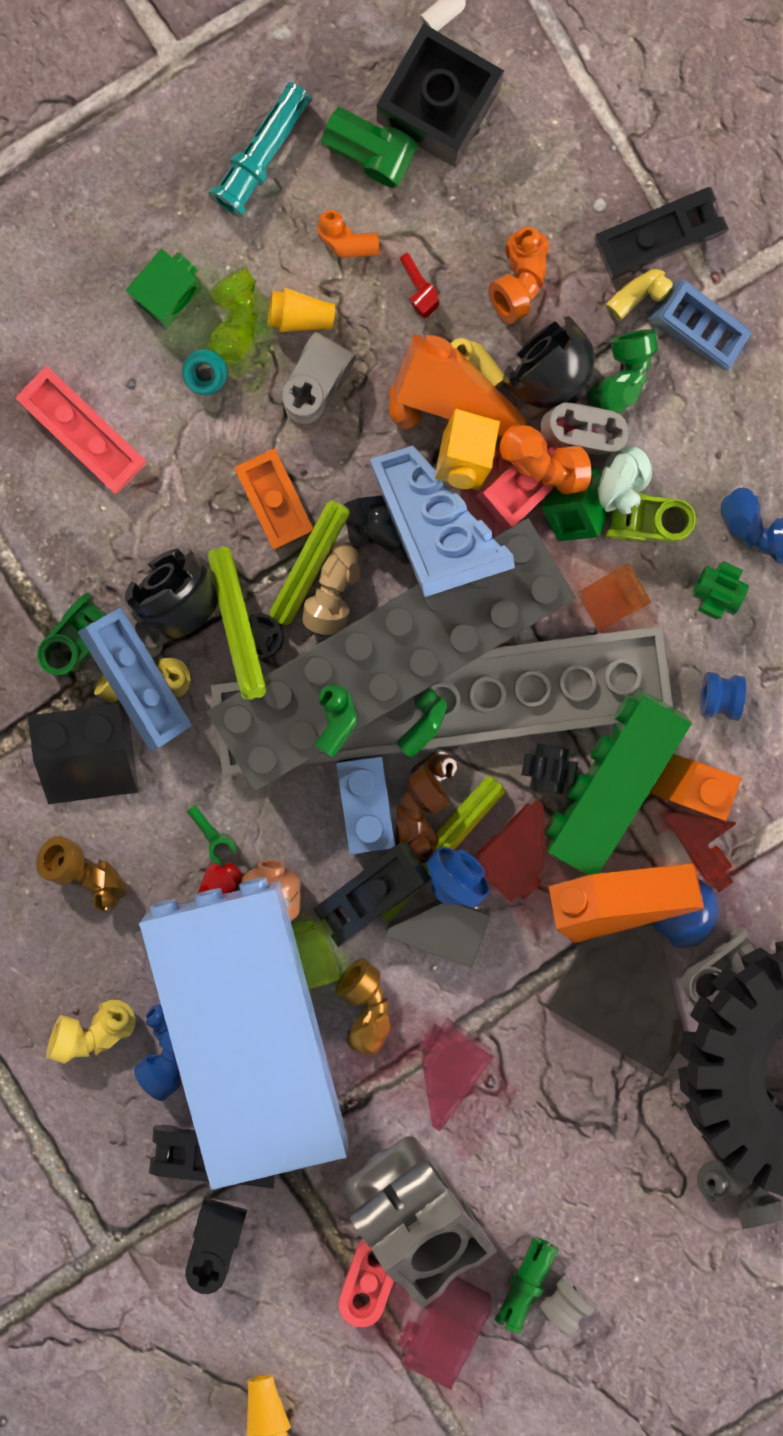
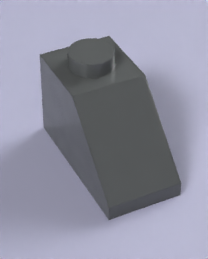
M438 899L389 922L386 929V938L472 968L491 916L488 910L482 909L484 901L474 908L454 903L447 905Z

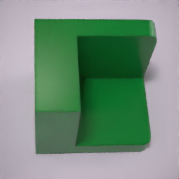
M599 467L591 468V481L585 491L562 494L554 487L547 494L541 508L558 542L599 537L610 513L600 505L597 486L602 475Z

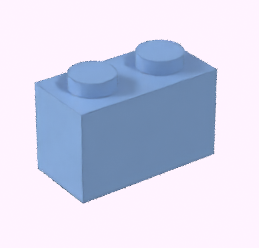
M382 755L338 761L336 766L349 854L392 849L395 847V839Z

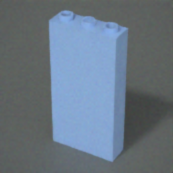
M266 877L245 881L239 884V891L223 894L221 888L207 890L196 894L194 902L178 905L176 899L156 903L149 907L150 913H146L139 922L211 1190L347 1158L349 1141L280 880L268 883Z

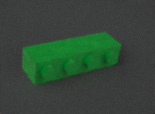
M638 688L634 697L627 695L623 699L614 716L618 723L610 736L603 734L597 741L590 756L594 760L586 775L579 773L576 776L575 783L571 784L567 793V797L571 800L562 814L556 811L552 815L543 833L547 837L545 842L549 854L586 875L600 873L692 725L686 714L641 688Z

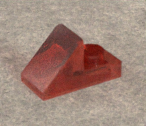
M665 810L659 814L669 830L675 833L687 855L712 889L719 893L733 883V880L726 872L732 868L731 863L717 845L710 849L708 844L736 825V822L729 819L724 821L716 817Z

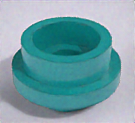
M198 349L185 359L182 366V377L187 387L193 392L200 395H212L218 392L226 383L228 369L226 362L217 352L210 349ZM200 364H207L212 368V378H204L200 375Z

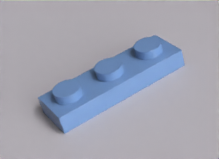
M121 607L78 632L150 752L193 726Z

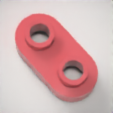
M363 1239L355 1249L339 1296L341 1316L347 1323L355 1327H368L380 1319L394 1282L384 1272L380 1263L372 1262L369 1259L368 1255L372 1252V1249ZM358 1293H365L369 1296L370 1301L360 1305L353 1298Z

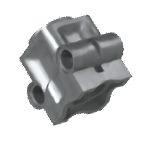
M413 1136L402 1138L393 1146L372 1156L341 1187L340 1192L352 1211L349 1214L350 1220L363 1240L372 1249L384 1272L394 1282L399 1283L422 1308L439 1297L456 1276L468 1269L478 1267L498 1252L486 1235L483 1225L467 1202L458 1194L442 1167Z

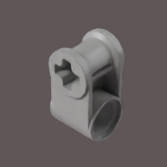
M317 332L311 336L282 391L285 411L294 423L311 425L321 418L335 392L342 386L351 371L356 354ZM307 392L310 393L313 405L304 403L300 409L297 408L295 396L303 398Z
M745 927L736 928L726 934L708 952L684 970L681 978L682 988L685 994L697 1003L700 996L713 1001L719 993L714 987L706 995L697 994L696 982L700 976L712 973L716 978L726 967L736 974L745 969L737 951L741 956H744L756 950L747 938L749 933Z

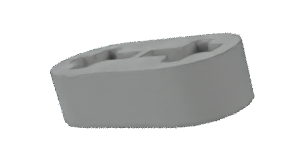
M562 403L548 410L543 415L540 424L541 433L550 445L557 448L577 445L582 447L587 454L606 456L622 449L629 437L628 425L620 414L610 410L575 403ZM564 417L567 425L577 426L578 429L564 434L563 427L558 426L556 420ZM605 425L606 431L612 433V439L605 442L606 439L603 434L594 433L592 430Z

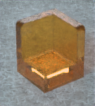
M629 563L576 592L598 630H602L630 613L636 612L652 603Z

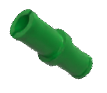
M537 1236L532 1237V1242L518 1272H512L509 1278V1282L512 1285L499 1313L495 1316V1321L499 1325H503L505 1322L504 1328L515 1333H521L522 1326L535 1298L542 1296L545 1290L542 1283L555 1255L559 1252V1248L554 1244L548 1246L549 1242Z

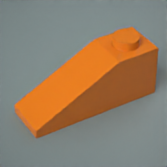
M413 334L394 383L396 403L446 419H450L455 409L497 420L500 421L498 435L503 436L511 426L517 424L527 425L525 416L456 348H453L447 340L434 335H427L426 338Z
M693 863L591 874L549 886L556 930L573 943L705 909L696 866Z

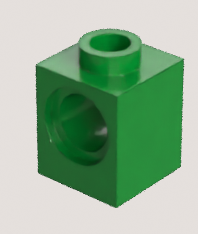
M161 248L128 286L126 292L133 302L162 327L167 329L201 290L197 278L194 277L198 270L180 253L177 252L171 257Z

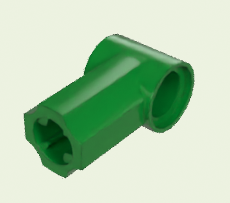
M339 106L331 114L320 140L321 146L362 167L363 172L370 178L393 189L398 188L419 147L418 143L404 132L390 126H383L381 129Z

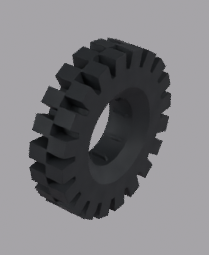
M783 941L775 942L776 953L770 954L760 947L740 957L745 969L738 974L726 967L711 982L719 991L713 1001L703 996L699 997L690 1014L699 1023L696 1032L684 1030L679 1053L688 1060V1066L678 1068L680 1090L690 1099V1102L685 1104V1108L693 1125L703 1134L701 1137L734 1172L749 1183L754 1180L763 1190L783 1196V1106L776 1104L778 1100L769 1091H766L764 1085V1072L767 1069V1066H765L766 1058L774 1043L780 1040L783 1035Z

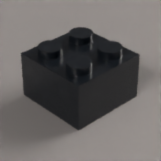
M423 23L376 104L377 123L383 126L394 127L413 138L420 148L456 167L501 90L504 70Z

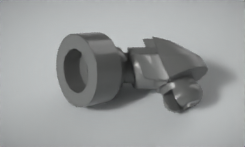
M722 1159L711 1160L699 1169L697 1176L698 1188L701 1194L710 1202L725 1200L732 1196H742L744 1202L737 1210L742 1229L783 1220L782 1200L763 1190L754 1180L749 1183L734 1172Z

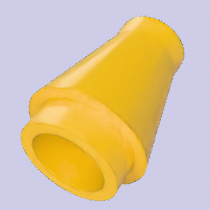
M283 287L282 291H271L268 308V327L278 328V333L311 330L332 331L335 318V303L325 302Z
M266 1374L248 1379L246 1436H288L287 1430L291 1426L277 1392L273 1375Z

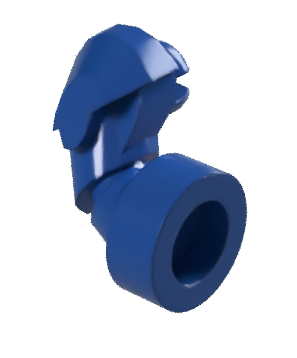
M748 488L735 489L722 500L720 507L722 519L732 535H738L749 549L754 545L758 552L770 555L778 564H783V518H776L769 528H764L760 517L761 506L758 502V496L753 495V492Z
M157 1004L148 1011L146 1023L149 1027L153 1028V1033L159 1040V1046L163 1048L162 1054H148L135 1066L134 1073L139 1085L148 1095L156 1100L164 1101L180 1087V1073L162 1006Z

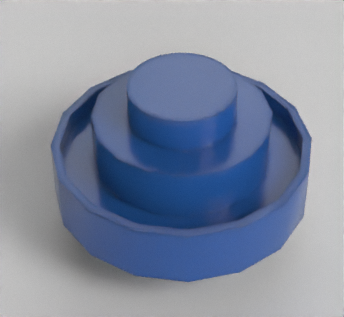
M442 846L428 859L427 867L433 884L431 890L441 902L447 905L454 903L475 908L489 895L490 887L484 877V868L466 851H455Z

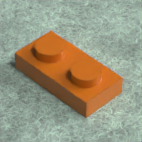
M275 448L234 467L274 551L311 534L313 530L311 522Z

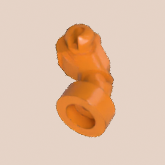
M526 226L520 228L508 238L506 243V256L517 278L511 274H506L489 284L488 292L491 303L500 318L508 324H513L530 313L531 301L544 284L549 243L546 236L533 227Z
M517 424L511 426L504 433L500 442L501 456L504 460L510 461L522 475L530 476L536 483L543 479L542 483L544 485L555 486L562 494L583 492L589 487L592 473L591 463L586 451L582 447L576 445L558 448L551 458L548 454L547 443L544 437L533 427Z

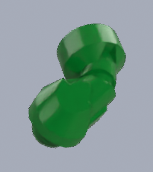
M653 329L628 332L610 340L613 359L624 364V370L618 372L615 376L604 378L599 384L590 388L588 397L592 407L620 414L639 399L638 395L642 390V386L648 379L644 374L649 370L651 357L659 349L656 332Z

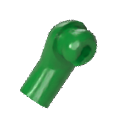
M332 684L325 686L319 694V702L323 705L328 725L314 745L329 756L334 757L355 728L357 715L351 694L346 688Z
M428 688L415 700V707L424 715L397 740L399 748L409 757L415 756L437 735L447 710L446 700L443 696L440 698L434 689Z

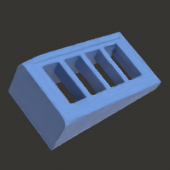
M684 279L672 282V291L662 301H658L649 315L648 321L723 370H729L753 332ZM680 301L684 302L685 304L680 312L674 317L672 315ZM696 310L700 315L690 329L686 326V323ZM712 320L716 324L705 340L701 335ZM725 330H728L732 334L722 350L719 351L715 346Z

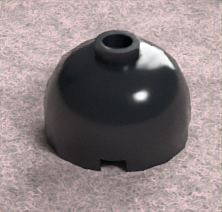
M570 316L564 317L565 325L563 327L554 321L533 336L517 353L524 360L517 366L516 370L514 371L508 365L504 372L503 381L528 405L537 408H552L565 402L576 403L589 390L587 381L593 373L595 361L593 346L584 331Z

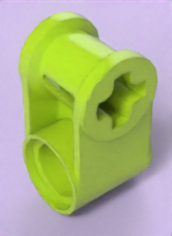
M638 493L641 498L638 507L634 505L630 509L628 526H626L627 514H621L616 508L612 511L611 527L605 530V538L627 542L647 541L675 544L684 540L694 530L696 513L693 507L684 500ZM674 510L683 516L685 526L682 532L673 534L664 529L661 520L664 512Z

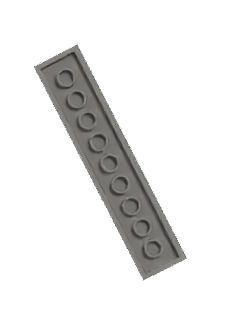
M663 626L493 648L428 687L434 689L440 698L442 696L445 698L447 710L437 735L422 749L617 724L618 721L614 719L619 705L627 695L634 697L638 688L673 707ZM238 682L211 685L213 707L240 691ZM425 690L350 734L334 757L322 751L300 765L403 752L399 748L397 740L424 715L415 707V700ZM217 731L222 775L243 773Z

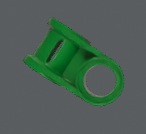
M89 592L82 595L68 609L61 621L42 640L38 647V663L44 671L58 677L73 676L92 657L78 632L90 625L85 616H88L95 622L107 614L93 603L94 596ZM59 644H67L72 652L71 661L64 668L57 669L51 663V651Z

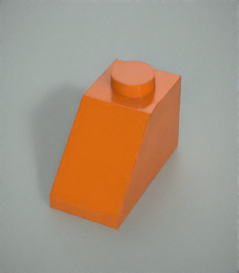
M673 754L649 793L726 821L742 777Z

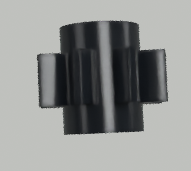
M537 744L535 755L525 754L521 775L531 777L529 788L563 794L565 783L574 784L579 762L569 761L571 749Z

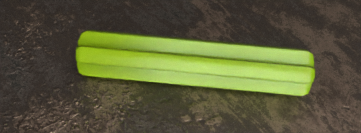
M334 500L326 503L269 611V615L278 623L288 626L293 622L350 515V510L345 505Z

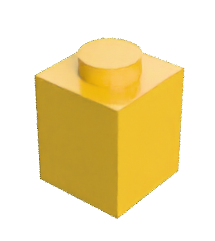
M455 409L443 431L434 479L448 482L451 486L458 489L479 491L492 469L500 421Z

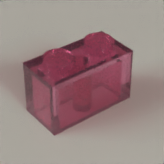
M456 1276L439 1297L422 1308L415 1322L408 1320L398 1341V1345L402 1347V1365L451 1390L493 1309L490 1293Z

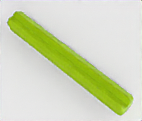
M221 546L219 549L212 548L207 557L242 698L245 700L261 698L266 693V687L232 552L227 546Z
M492 776L485 777L436 832L439 842L435 851L442 846L455 850L505 794L504 786ZM427 862L422 863V865L430 875L429 869L427 867ZM416 892L383 915L382 918L387 921L392 920Z

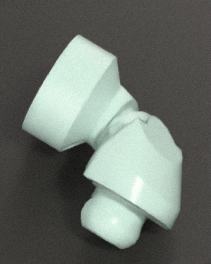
M624 446L622 449L611 453L607 458L597 486L600 505L607 512L617 508L621 514H630V509L634 505L636 507L639 506L641 498L638 493L648 486L652 478V466L647 455L641 449L633 446Z

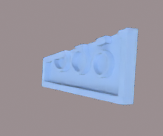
M413 445L370 459L372 472L424 597L515 568L513 554L505 545L500 546L492 538V531L482 520L477 521L470 514L466 503L457 493L452 494L443 481L434 479L436 470Z

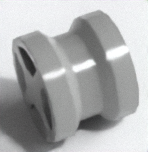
M563 1276L557 1282V1291L552 1296H545L539 1303L545 1315L559 1329L570 1336H573L579 1329V1321L584 1316L592 1315L597 1309L593 1300L566 1276Z

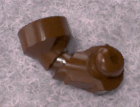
M425 766L408 777V789L401 799V805L396 806L397 818L395 820V845L407 841L421 863L428 862L439 842L435 831L432 830L428 820L424 818L422 813L425 811L436 814L451 803L441 783Z

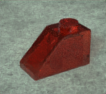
M535 796L473 856L484 868L485 877L510 902L517 896L524 900L542 882L538 875L544 870V805Z

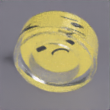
M671 828L656 836V843L669 866L692 864L682 843Z

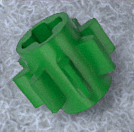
M725 561L720 562L717 569L706 565L692 592V597L701 600L697 611L716 620L718 618L721 619L724 611L734 616L739 610L749 587L748 584L739 580L743 570Z

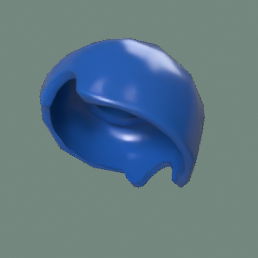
M699 878L705 909L653 923L654 929L666 936L674 947L698 946L711 936L720 913L714 891Z

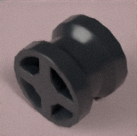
M256 613L249 615L248 619L258 659L274 656L281 649L284 641L281 625L267 614Z

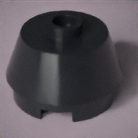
M179 548L167 551L148 563L153 571L143 579L139 586L131 581L126 590L125 601L132 608L133 618L169 639L181 638L195 631L208 620L218 604L216 590L207 562L203 558L196 557L191 550L188 554L184 555Z

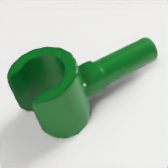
M196 805L187 811L209 842V856L216 864H223L219 854L214 851V847L219 843L228 844L233 853L236 854L233 838L225 833L219 834Z

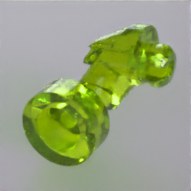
M247 266L232 272L208 291L218 307L228 308L232 311V315L227 318L226 322L217 326L214 332L210 333L211 339L207 342L208 349L217 352L229 363H235L242 359L255 338L253 333L258 313L253 312L256 306L253 292L256 280Z

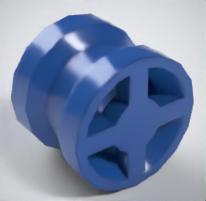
M707 672L701 690V716L713 717L715 714H724L729 720L739 721L745 704V676L734 675L730 679L721 678L718 673Z

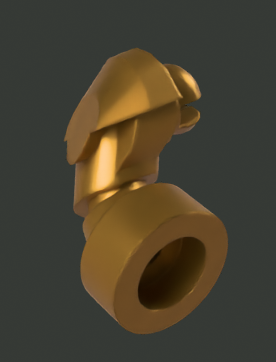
M55 836L48 839L40 848L36 860V868L39 875L43 879L58 885L68 884L75 879L79 886L92 892L94 896L92 905L96 910L102 912L112 911L118 905L117 899L127 895L126 884L116 869L107 861L104 862L98 859V864L87 859L84 861L83 850L78 843L62 836Z
M362 958L353 962L343 972L336 985V994L350 1006L354 1007L363 1004V1010L360 1011L359 1018L347 1032L346 1042L353 1051L372 1056L383 1047L392 1024L389 1023V1016L387 1015L388 999H383L384 991L379 983L380 971L369 961Z

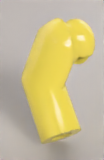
M651 269L626 283L605 304V307L612 317L621 321L648 294L651 295L654 301H662L672 291L673 283L664 276V271Z
M458 338L450 343L497 389L505 383L503 381V371L483 345L465 338Z

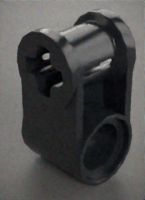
M204 1197L192 1238H194L185 1273L187 1283L192 1290L200 1294H211L222 1287L228 1273L233 1251L237 1249L248 1209ZM205 1260L214 1262L210 1275L202 1273V1266Z

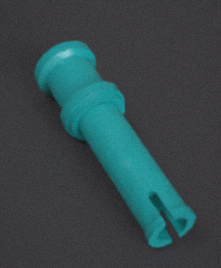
M292 82L287 83L279 99L254 134L248 146H246L243 152L233 154L229 161L231 164L230 169L218 187L212 186L208 192V195L216 204L237 217L243 216L246 211L244 205L257 185L263 186L267 180L266 175L268 173L266 168L295 126L301 114L312 101L311 96L307 95L306 91Z

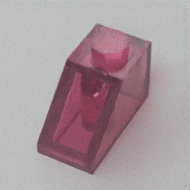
M448 1017L441 1027L434 1023L420 1043V1046L424 1048L421 1053L432 1126L438 1131H441L494 1058L490 1047Z

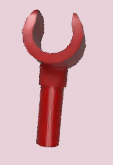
M406 253L400 257V261L413 285L418 290L408 300L417 313L426 319L439 307L438 294L436 289L430 283H426L424 277L421 276L411 255Z

